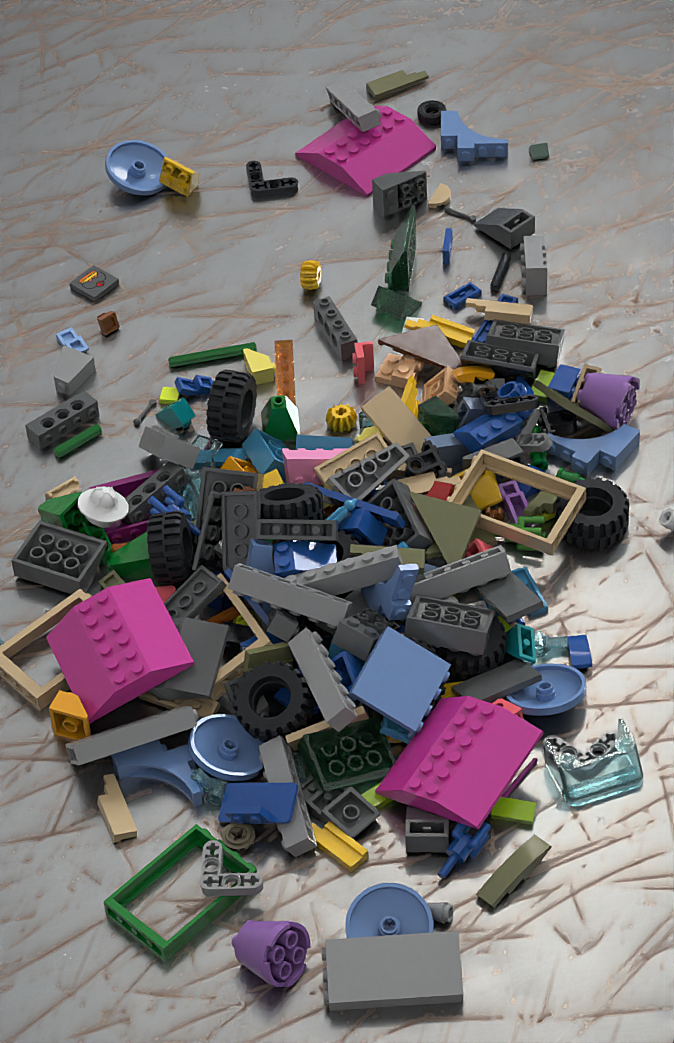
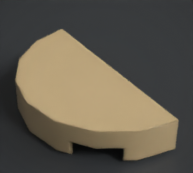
M439 184L428 202V208L435 209L437 206L443 204L445 206L450 202L451 190L447 185Z
M74 476L45 493V498L51 499L79 492L78 479Z

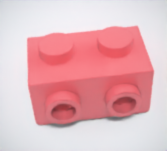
M372 341L354 343L355 353H352V360L356 366L353 367L354 378L357 377L358 385L366 384L365 371L374 370Z

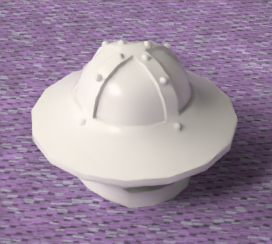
M103 486L89 489L78 498V508L81 513L86 516L89 522L102 528L110 527L114 522L124 519L128 514L129 505L126 499L115 492L113 487Z

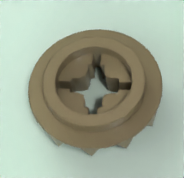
M231 823L223 829L221 834L225 845L230 850L236 849L238 852L242 848L248 849V846L253 845L256 838L255 831L249 824ZM242 834V839L239 838L235 841V837H238Z

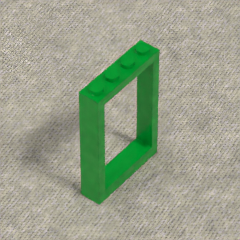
M197 824L103 901L105 913L108 917L165 962L243 895L219 896L168 941L164 940L125 909L126 906L195 848L199 847L203 850L205 843L215 840L222 844L223 866L232 873H257V869L252 863H247L241 858L239 853L230 850L222 840H217L207 829H202ZM212 850L211 857H214L215 850ZM235 882L231 887H235L238 883Z

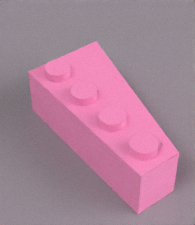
M281 448L287 484L309 482L318 486L323 485L315 474L314 468L346 449L305 450V448H297V450H289L288 448Z

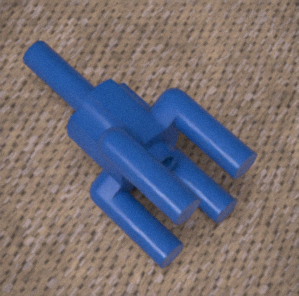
M168 485L162 489L169 496L164 500L167 507L154 496L148 499V502L155 507L150 510L149 513L151 515L172 511L185 513L191 532L198 538L201 530L190 522L191 514L182 507L185 502L184 499Z
M484 822L474 837L467 834L471 828L470 826L461 823L455 826L451 832L453 837L450 842L451 845L446 850L450 857L438 872L440 878L445 879L456 862L464 863L468 856L472 858L477 856L490 837L488 831L491 826L488 823Z

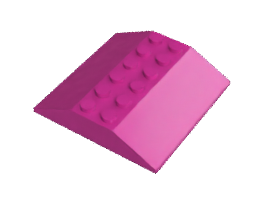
M374 106L380 112L381 118L379 120L381 125L362 132L346 118L295 152V155L368 197L373 194L372 179L386 173L404 172L434 151L436 145L412 119L388 106Z
M151 578L107 587L74 606L46 636L72 693L78 695L88 715L89 724L195 664Z
M470 696L440 698L423 722L424 724L420 731L411 739L377 787L375 793L479 829L544 733L539 728L502 706Z

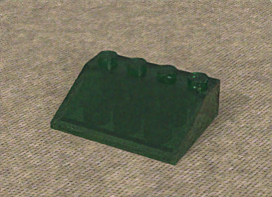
M415 206L410 208L398 227L395 238L391 239V249L393 250H389L388 273H385V283L388 284V291L409 292L417 248Z
M378 716L349 723L339 732L334 728L302 736L297 747L303 763L324 793L383 778L392 768L396 760L386 735L379 733L381 723Z

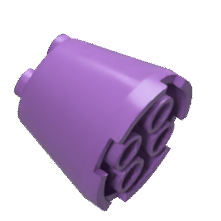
M587 373L584 379L585 385L583 389L579 390L577 400H580V407L603 420L612 429L617 430L623 424L627 425L637 403L635 399L637 395L636 389L639 390L640 388L639 378L629 375Z
M248 920L238 934L232 938L231 943L232 947H234L236 959L266 983L275 987H289L301 977L307 966L304 963L307 949L311 948L308 931L303 925L293 921Z

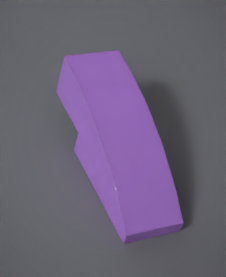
M515 480L498 484L503 499L501 504L511 522L517 524L519 516H526L523 515V510L528 506L524 493L520 491Z

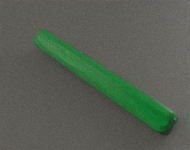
M255 342L172 356L168 358L170 367H177L243 355V349L246 348L257 352Z

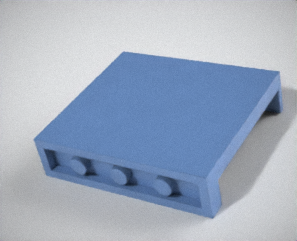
M387 626L381 633L347 696L353 702L357 699L409 731L407 736L410 737L414 732L418 733L424 723L421 720L423 716H427L433 706L430 703L439 696L441 692L439 686L448 679L450 675L448 669L451 664Z

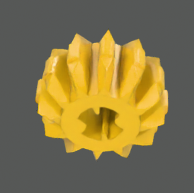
M309 260L302 262L300 267V284L303 289L313 290L319 288L322 277L319 261Z
M340 403L338 406L333 404L332 408H328L326 422L329 429H333L334 432L341 431L343 433V431L350 432L351 428H355L357 414L354 407H349V404L342 405Z

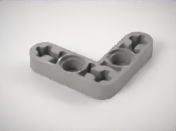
M537 408L533 409L532 413L523 419L522 430H520L519 435L513 438L524 452H544L553 443L546 433H531L541 415Z
M611 730L604 732L585 752L555 735H549L543 740L544 753L577 774L586 777L592 775L620 746V735ZM602 751L604 754L601 756H595L593 752ZM566 753H572L574 757L569 759L565 758L563 755Z
M215 840L205 843L200 876L201 890L204 895L235 896L261 893L264 888L261 875L258 873L222 874V844ZM212 850H215L214 857H211ZM210 865L217 866L214 871H208L206 868ZM232 881L238 883L235 887L226 886L227 883Z

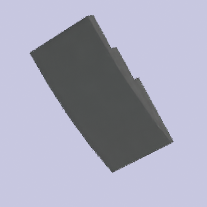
M318 769L301 783L308 813L323 824H327L330 821L352 839L381 815V812L353 787L347 788L336 777L331 779L321 769Z

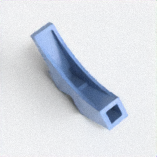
M441 111V149H457L458 161H474V157H508V139L491 138L478 134L461 121L458 111Z
M623 424L620 428L607 435L591 439H569L547 433L553 443L546 452L570 462L571 470L584 476H588L598 464L616 471L639 445L640 431Z
M250 538L246 566L276 576L272 559L273 546L270 540ZM263 601L259 605L268 616L272 607L270 603Z
M417 564L398 565L390 580L360 588L369 607L376 610L379 615L387 617L389 621L406 619L412 606L409 598L419 572V567Z
M159 739L111 755L113 767L119 780L135 777L162 780L183 791L194 807L202 805L201 796L204 795L201 783L197 784L196 762L191 757L188 744L167 751L165 744L161 745Z

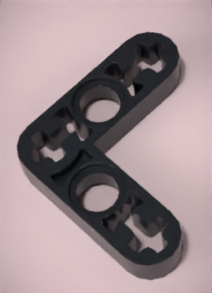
M249 161L246 164L250 194L253 197L292 194L299 190L296 178L264 180L260 162Z
M493 387L479 389V400L487 415L526 411L539 407V397L537 395L500 399Z

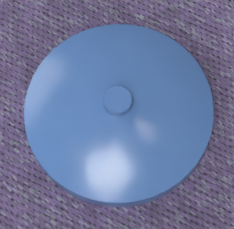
M126 140L117 143L109 150L105 160V171L109 179L123 191L135 195H152L166 187L159 182L163 159L168 156L151 143L141 140Z
M555 663L534 665L531 667L542 674V680L505 696L506 701L522 708L523 714L536 716L557 714L573 708L583 700L587 692L586 679L579 670L568 665Z
M228 714L210 715L200 719L197 722V727L192 728L188 739V749L196 764L207 773L224 780L245 781L258 776L265 769L259 759L261 754L259 746L264 742H261L258 738H253L243 728L236 716Z
M380 883L362 891L351 903L345 922L347 938L433 933V917L427 902L412 888L398 883Z

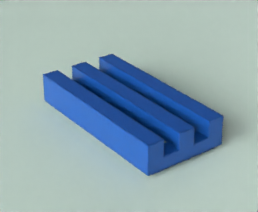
M446 228L442 250L443 264L450 263L453 244L452 228Z
M469 282L444 296L443 302H448V306H452V309L456 310L466 304L467 298L476 299L481 296L482 290Z

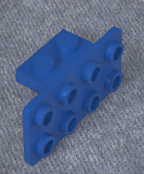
M294 782L228 783L225 787L218 821L236 824H287L292 819L298 785Z

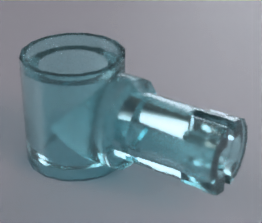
M534 631L536 657L544 656L550 649L568 648L567 636L549 637V635H544L542 631Z
M200 768L195 769L190 778L203 787V791L206 793L205 799L208 803L220 806L228 782L220 778H210Z

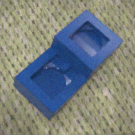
M196 375L193 380L177 377L174 383L179 394L204 395L210 394L213 380L211 377Z
M567 636L566 642L571 666L576 669L593 667L587 636Z

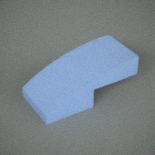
M72 327L56 334V339L62 347L65 345L83 353L89 351L82 337L77 336Z

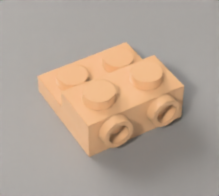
M388 353L375 375V382L405 389L410 376L417 380L418 373L423 370L424 363L408 354L399 356Z
M449 366L445 367L423 386L421 410L426 414L432 409H436L438 405L445 408L457 399V393L459 392L458 381L452 374L453 369Z

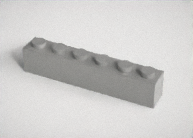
M342 80L326 87L330 102L362 132L381 125L379 110L375 109L367 99H364L356 89H353L351 84Z
M397 545L374 552H367L357 557L347 558L333 564L330 563L316 569H309L306 572L289 575L284 579L335 596L390 580L397 566L404 565Z
M499 545L417 575L409 598L410 602L413 605L417 595L442 600L448 599L455 593L467 592L474 586H483L493 579L506 577L512 571L505 550Z
M241 563L234 566L228 589L233 590L232 593L235 595L244 596L245 594L252 597L251 600L255 602H268L275 609H288L290 614L308 616V620L317 623L320 621L325 622L328 627L337 629L339 622L348 618L352 602Z
M305 628L290 640L288 644L326 723L339 732L357 717L354 710L355 704L348 698L347 694L349 692L341 684L342 678L334 670L335 664L328 658L329 652L321 644L322 638L317 632L314 631L312 633L309 629Z
M279 735L259 746L261 753L259 759L265 768L263 774L268 783L294 782L298 785L291 821L287 824H277V828L283 837L281 843L284 850L297 857L317 847L291 747Z

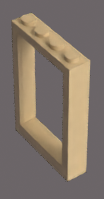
M481 449L479 454L473 457L470 468L464 471L463 479L460 483L456 484L452 496H449L446 501L463 505L485 469L569 500L547 538L481 514L477 524V528L552 556L586 501V488Z
M221 573L217 575L227 586L215 598L225 592L258 638L245 650L272 645L273 643L240 597L233 594V590L228 589L229 582ZM245 650L218 670L211 695L213 701H216L222 694L226 693L223 683L243 676L245 673L243 671Z
M81 589L0 646V676L40 711L53 702L59 690L67 692L70 689L63 672L41 687L9 658L58 624L74 606L92 597Z

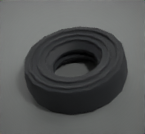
M435 100L425 101L418 106V119L425 124L441 123V111H447L446 106L442 102ZM428 111H437L438 113L428 114V113H426V112H428Z

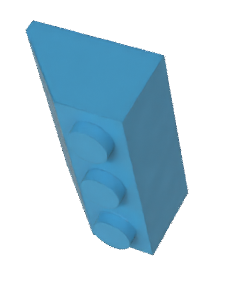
M254 428L242 444L246 451L245 454L251 459L252 465L260 474H267L277 469L282 479L285 480L281 449L286 448L283 441Z
M296 435V450L297 448H305V450L348 449L355 445L356 438Z

